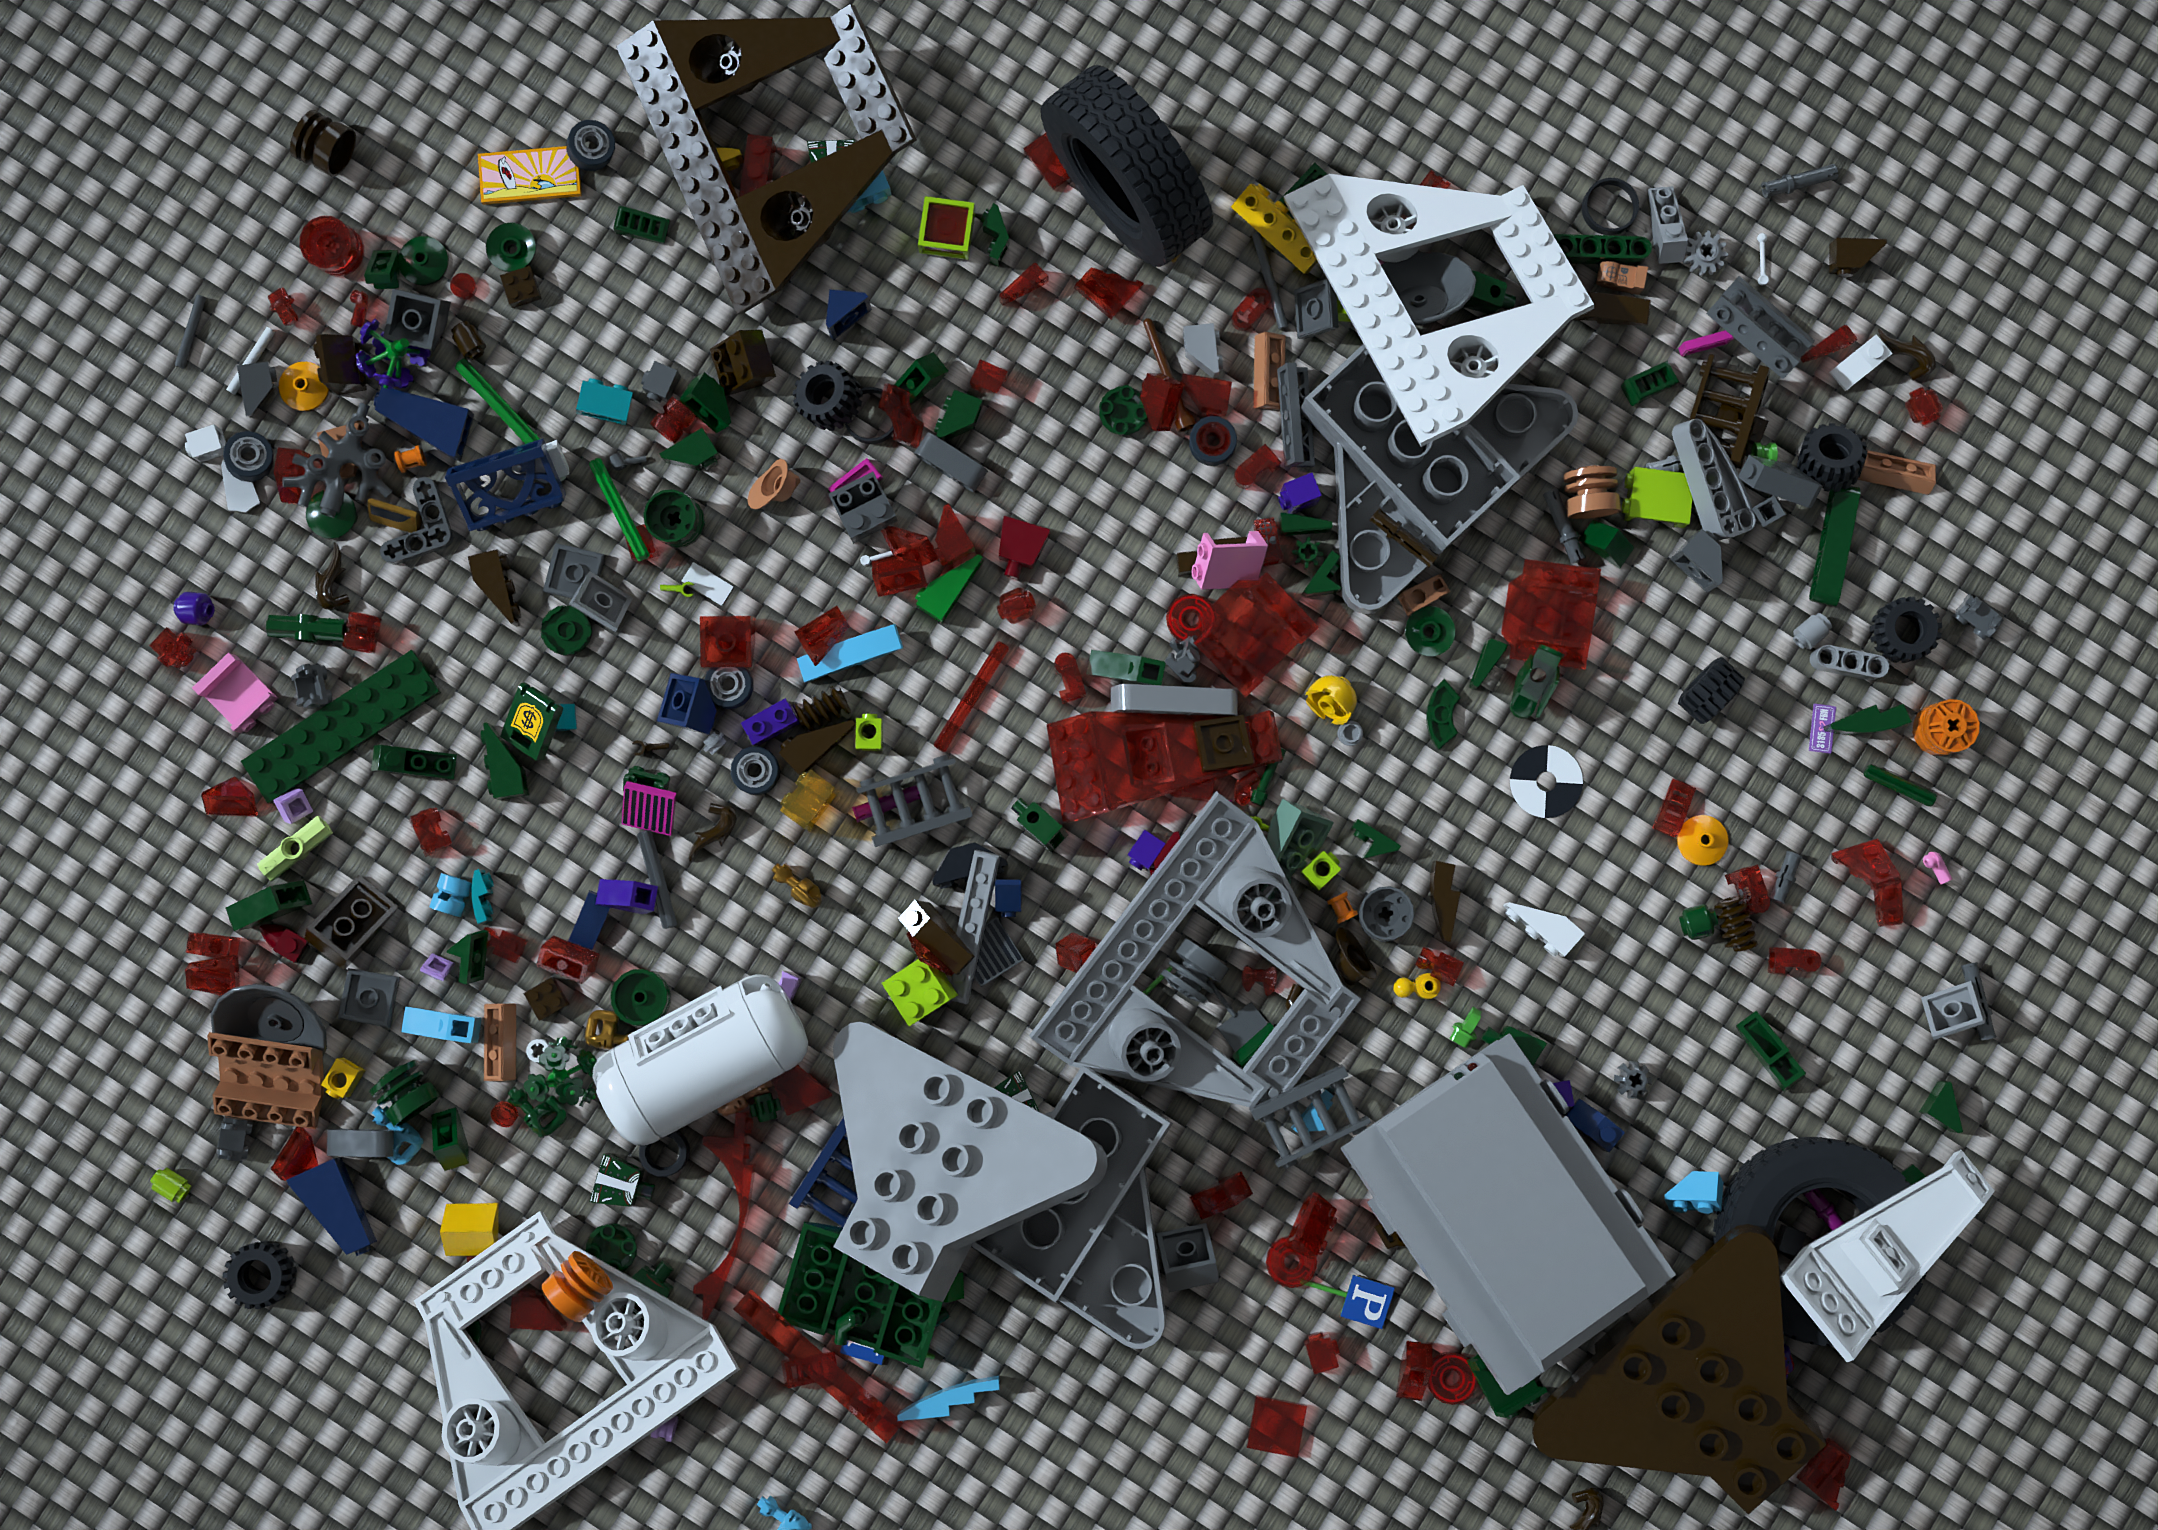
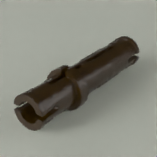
M1380 508L1370 518L1369 521L1384 531L1389 540L1391 538L1394 539L1428 568L1439 557L1438 554L1403 528L1399 520L1396 522Z

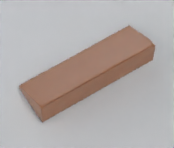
M1270 332L1255 335L1254 408L1280 409L1277 369L1285 364L1286 335Z
M1867 450V457L1858 480L1928 495L1936 484V465Z
M484 1004V1081L516 1080V1004Z

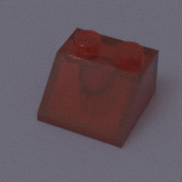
M949 503L946 504L943 508L935 542L937 548L934 551L941 565L947 564L951 570L976 556L971 540Z
M700 616L701 667H752L755 648V616Z
M1313 1192L1304 1199L1284 1246L1310 1259H1314L1318 1254L1322 1255L1328 1241L1324 1240L1328 1231L1332 1232L1338 1219L1334 1217L1337 1209L1320 1194Z

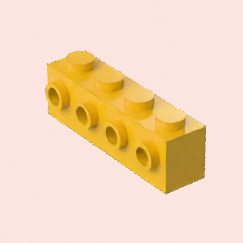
M1260 183L1257 186L1249 184L1232 204L1231 208L1302 273L1308 274L1318 263V260L1295 219L1293 220L1287 214L1289 209L1278 200L1276 203L1268 197L1270 192Z

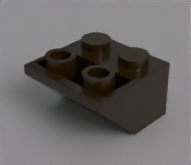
M762 329L739 330L710 349L719 383L724 388L725 396L762 386L776 377Z
M315 335L317 343H314L313 347L315 356L320 361V368L317 369L320 382L336 395L367 390L365 374L359 370L356 363V354L361 351L359 341L349 335Z

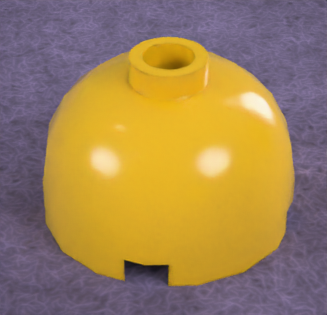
M1325 675L1317 679L1305 694L1308 695L1306 703L1310 709L1322 719H1325V715L1334 719L1331 723L1336 725L1347 723L1357 705V696L1354 688L1351 686L1350 681L1344 677Z

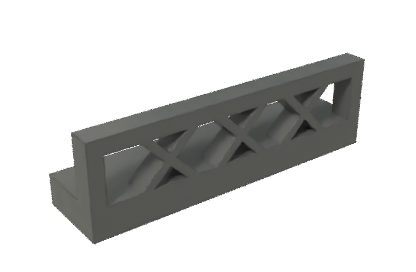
M1286 363L1277 369L1284 466L1314 467L1312 424L1305 417H1302L1303 414L1300 412L1299 400L1303 403L1310 394L1308 367H1297L1296 363ZM1297 374H1300L1301 376V385L1299 386V388ZM1301 424H1302V425L1304 426V428H1305V434H1304L1303 436H1302ZM1303 449L1306 451L1307 461H1304Z

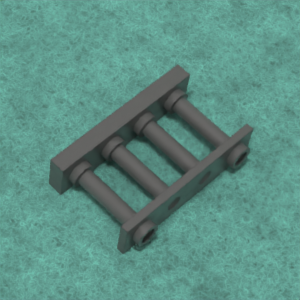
M1740 276L1735 279L1706 313L1782 379L1801 361L1799 358L1815 342L1812 337Z
M948 755L934 758V764L877 782L875 778L860 782L861 787L856 788L858 794L866 792L877 830H875L876 835L871 836L874 847L973 817L970 807H963V803L959 802L948 765L956 763L955 758L948 759ZM939 769L950 807H948L949 812L940 815L938 811H935L924 776L925 772ZM913 776L926 813L924 815L925 820L915 822L914 818L911 819L900 784V780ZM887 784L891 786L902 821L899 823L900 827L893 830L890 829V826L886 825L875 788Z
M1342 1064L1249 1109L1255 1121L1260 1119L1261 1122L1265 1123L1281 1156L1274 1159L1278 1168L1281 1166L1284 1169L1289 1168L1297 1163V1158L1351 1132L1353 1135L1359 1134L1367 1128L1366 1125L1371 1123L1367 1116L1359 1118L1343 1084L1345 1082L1343 1078L1349 1075ZM1329 1085L1331 1088H1334L1350 1121L1349 1124L1337 1130L1320 1096L1322 1093L1320 1089ZM1304 1097H1307L1308 1100L1311 1099L1327 1133L1314 1141L1297 1108V1101ZM1281 1108H1284V1111H1288L1304 1144L1291 1152L1274 1120V1112Z

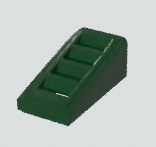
M619 205L613 229L619 235L665 245L670 219ZM626 216L629 217L627 227L624 226ZM636 219H640L638 229L635 230V221ZM646 221H649L650 224H649L648 232L645 233V232H644L645 224H646ZM656 223L660 224L658 236L653 235Z
M1667 360L1626 379L1621 384V389L1630 405L1634 406L1678 384L1679 380ZM1660 370L1667 381L1666 383H1664L1663 379L1659 374ZM1651 375H1652V377L1654 378V380H1655V382H1656V384H1657V387L1655 386L1653 380L1651 379V377H1650ZM1641 380L1644 381V383H1645V385H1646L1648 391H1646V389H1645L1644 385L1642 384Z
M1280 513L1279 515L1280 536L1328 533L1333 527L1332 521L1290 513Z
M1492 638L1485 641L1469 688L1474 690L1482 684L1506 651L1508 644Z

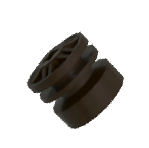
M311 110L300 119L290 141V153L293 158L307 165H314L317 170L334 177L339 175L348 165L355 149L356 133L352 128L338 121L333 122L328 116H323L320 112Z

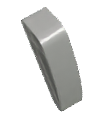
M1692 419L1675 425L1672 431L1673 440L1703 530L1710 531L1716 536L1718 541L1752 530L1756 525V516L1741 479L1738 478L1739 475L1732 461H1730L1729 456L1718 439L1700 419Z
M1119 684L1111 687L1110 713L1190 717L1237 716L1238 690Z

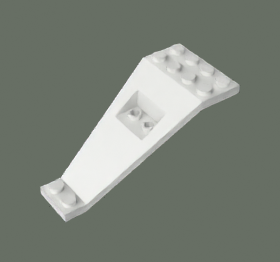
M1959 1150L1953 1153L1941 1169L1803 1247L1779 1278L1846 1362L1852 1361L1857 1357L1882 1322L1982 1209L1995 1190L1965 1153Z

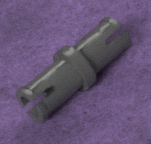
M1790 851L1786 852L1780 872H1776L1775 877L1777 880L1769 896L1770 900L1785 904L1790 887L1796 881L1795 874L1802 859L1801 855Z

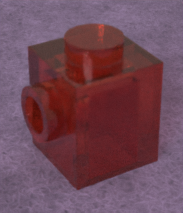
M1322 1331L1308 1335V1339L1304 1340L1303 1343L1314 1375L1338 1368L1336 1355L1340 1354L1336 1339L1331 1340L1328 1333L1323 1335Z

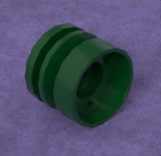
M673 489L662 490L654 494L646 503L643 512L644 524L648 532L657 540L675 548L687 547L695 543L702 535L705 526V517L700 505L683 492ZM674 517L680 518L682 520L681 523H675L673 521Z
M416 1060L395 1067L382 1076L369 1091L372 1097L385 1093L377 1100L376 1103L378 1105L391 1101L392 1105L387 1109L385 1115L394 1128L424 1111L440 1097V1094L431 1082L420 1086L417 1084L425 1074L423 1070L411 1075L419 1066Z

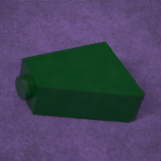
M302 880L269 886L226 907V911L233 930L239 931L261 925L313 903L306 884Z

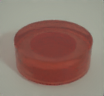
M459 273L452 278L450 289L457 298L466 300L475 295L477 284L469 274Z
M500 1101L491 1110V1118L501 1127H510L517 1120L518 1111L511 1103Z

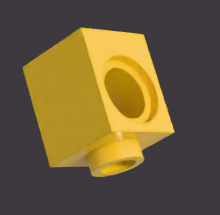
M337 1058L321 1086L327 1089L326 1093L333 1098L350 1097L366 1070L346 1058ZM340 1073H343L347 1078L344 1087H341L337 1082Z

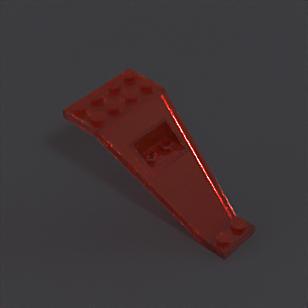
M1268 710L1244 717L1254 761L1252 766L1207 773L1202 772L1193 723L1230 716L1090 711L1047 724L1063 822L1069 823L1283 760L1274 712ZM1150 740L1151 745L1147 748L1146 744ZM1155 764V770L1151 772V766Z

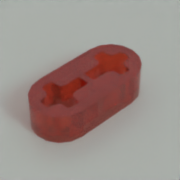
M1256 288L1252 290L1234 310L1231 321L1235 329L1239 331L1248 330L1268 309L1271 296L1266 289ZM1261 295L1264 296V305L1259 303L1255 308H1253L1252 305L1255 302L1254 296L1258 298ZM1247 311L1251 312L1247 317L1248 323L1244 321L1241 324L1238 323V314L1243 316Z

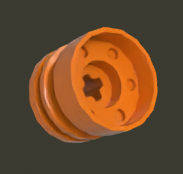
M1948 699L1926 706L1918 712L1913 721L1912 733L1915 742L1923 751L1931 755L1944 756L1966 750L1970 747L1979 734L1980 723L1977 713L1969 704L1961 700Z
M574 1251L568 1257V1260L561 1264L562 1272L554 1271L542 1284V1290L552 1305L563 1315L575 1322H581L594 1309L593 1301L600 1303L604 1299V1295H607L613 1289V1284L597 1263L587 1255Z

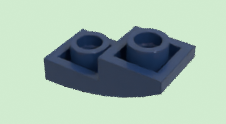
M589 890L568 941L593 950L610 908L595 905L597 893Z

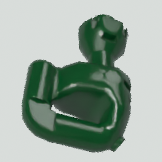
M513 1087L507 1093L510 1096L508 1102L512 1106L523 1110L526 1114L524 1122L540 1138L551 1135L567 1120L565 1107L553 1095L534 1108L528 1101V1094L524 1088L518 1090L516 1087ZM552 1113L557 1114L552 1121L545 1127H542L541 1122Z

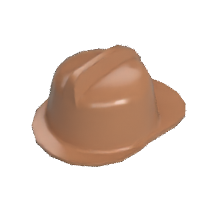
M776 460L756 480L748 495V505L750 508L760 509L771 500L783 502L791 497L795 488L800 483V478L788 469L786 460Z

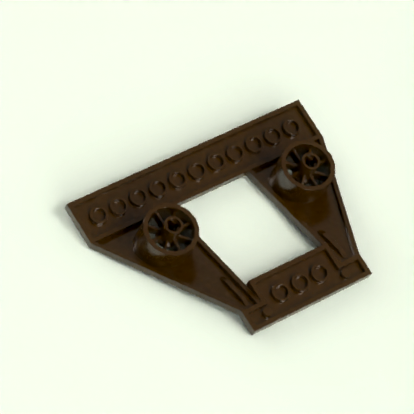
M849 4L831 17L656 20L650 22L616 46L737 314H744L779 292L814 250L830 239L837 223L899 151L917 141L855 5ZM733 41L731 50H729L727 44ZM821 53L861 140L738 198L699 111L729 96L748 93L759 82ZM722 73L724 74L723 81L720 79L719 76ZM804 196L803 203L801 206L798 201V198ZM791 229H795L794 237L790 232Z

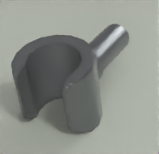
M622 453L610 456L612 467L617 471L631 464L647 462L646 456L624 459Z

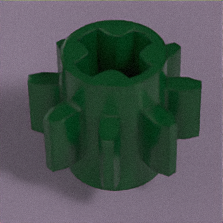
M1310 537L1303 544L1298 540L1296 546L1299 550H1292L1291 552L1292 555H1297V560L1294 564H1303L1304 570H1307L1311 563L1317 567L1318 561L1315 558L1323 556V553L1318 552L1317 549L1320 542L1313 544L1310 542ZM1305 548H1308L1309 553L1313 554L1309 559H1306L1305 554H1302Z
M772 1093L753 1097L754 1104L749 1105L752 1117L758 1116L759 1123L778 1118L776 1111L782 1110L779 1098L773 1099Z

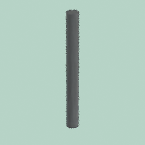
M1257 232L1252 234L1278 329L1282 330L1288 327L1263 236Z

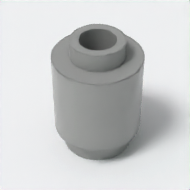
M1821 613L1811 615L1793 631V640L1802 649H1812L1829 634L1832 624Z

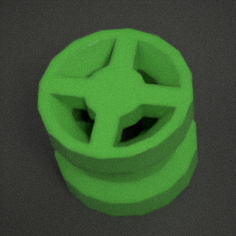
M1770 442L1767 445L1753 443L1751 455L1777 461V445L1775 442Z

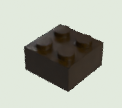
M530 266L500 275L508 303L512 308L542 299L534 271Z
M550 977L523 993L539 1021L545 1020L570 1005L554 977Z

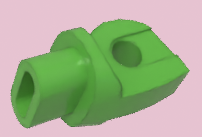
M1472 1007L1463 1023L1457 1022L1453 1024L1454 1031L1449 1038L1467 1049L1470 1042L1477 1039L1473 1030L1481 1018L1482 1011Z

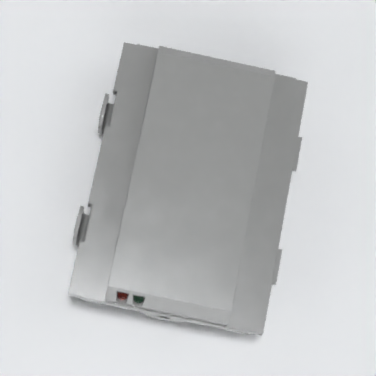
M1510 1033L1500 1040L1494 1041L1455 1069L1415 1094L1341 1147L1342 1152L1373 1196L1372 1199L1367 1201V1204L1388 1235L1395 1231L1397 1232L1448 1308L1442 1315L1463 1347L1465 1348L1469 1344L1473 1345L1506 1395H1510L1519 1387L1525 1386L1538 1375L1545 1372L1648 1298L1676 1275L1644 1227H1637L1636 1224H1641L1645 1219L1632 1197L1622 1188L1617 1190L1568 1117L1561 1116L1569 1111L1567 1103L1552 1082L1547 1079L1541 1082V1078Z

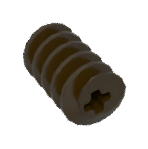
M831 686V695L822 690L820 700L815 695H812V704L803 699V708H800L796 703L793 704L795 713L804 731V726L813 731L814 722L820 727L823 726V718L828 722H832V713L841 718V709L848 714L851 713L841 688L840 691H837Z
M1745 895L1732 896L1714 905V909H1722L1723 911L1716 915L1717 918L1725 919V922L1720 924L1719 927L1728 929L1726 933L1722 934V938L1731 939L1730 942L1725 944V948H1733L1735 952L1745 951L1758 945L1756 940H1751L1756 935L1755 931L1749 930L1753 926L1752 922L1746 920L1750 917V913L1743 911L1747 908V902L1740 901Z

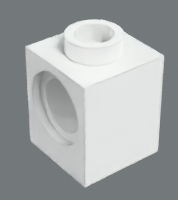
M216 425L185 434L187 439L185 443L186 451L190 457L197 461L204 462L223 455L226 441L222 429Z

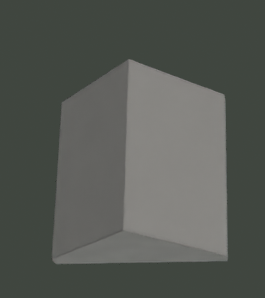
M589 571L569 605L611 631L616 632L633 597Z
M1971 981L1921 997L1934 1040L1984 1024L1986 1021V1015Z

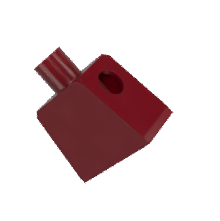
M1004 516L999 560L1008 562L1004 573L1006 577L1018 580L1022 567L1034 568L1050 537V529Z

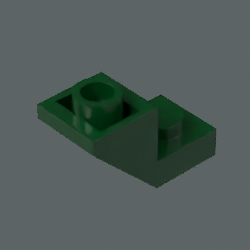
M993 203L990 210L986 209L980 222L983 223V232L997 239L991 241L987 253L990 254V263L999 267L1010 243L999 207Z

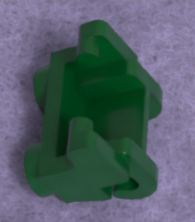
M633 766L623 778V791L627 781L668 791L670 776L663 772H658L656 775L647 773L642 767Z

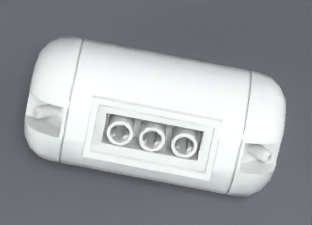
M755 974L725 989L719 986L629 1034L628 1041L605 1052L598 1058L593 1067V1080L597 1087L596 1093L601 1105L618 1133L634 1145L645 1146L664 1138L794 1068L803 1060L807 1053L808 1039L794 1006L779 983L768 975Z

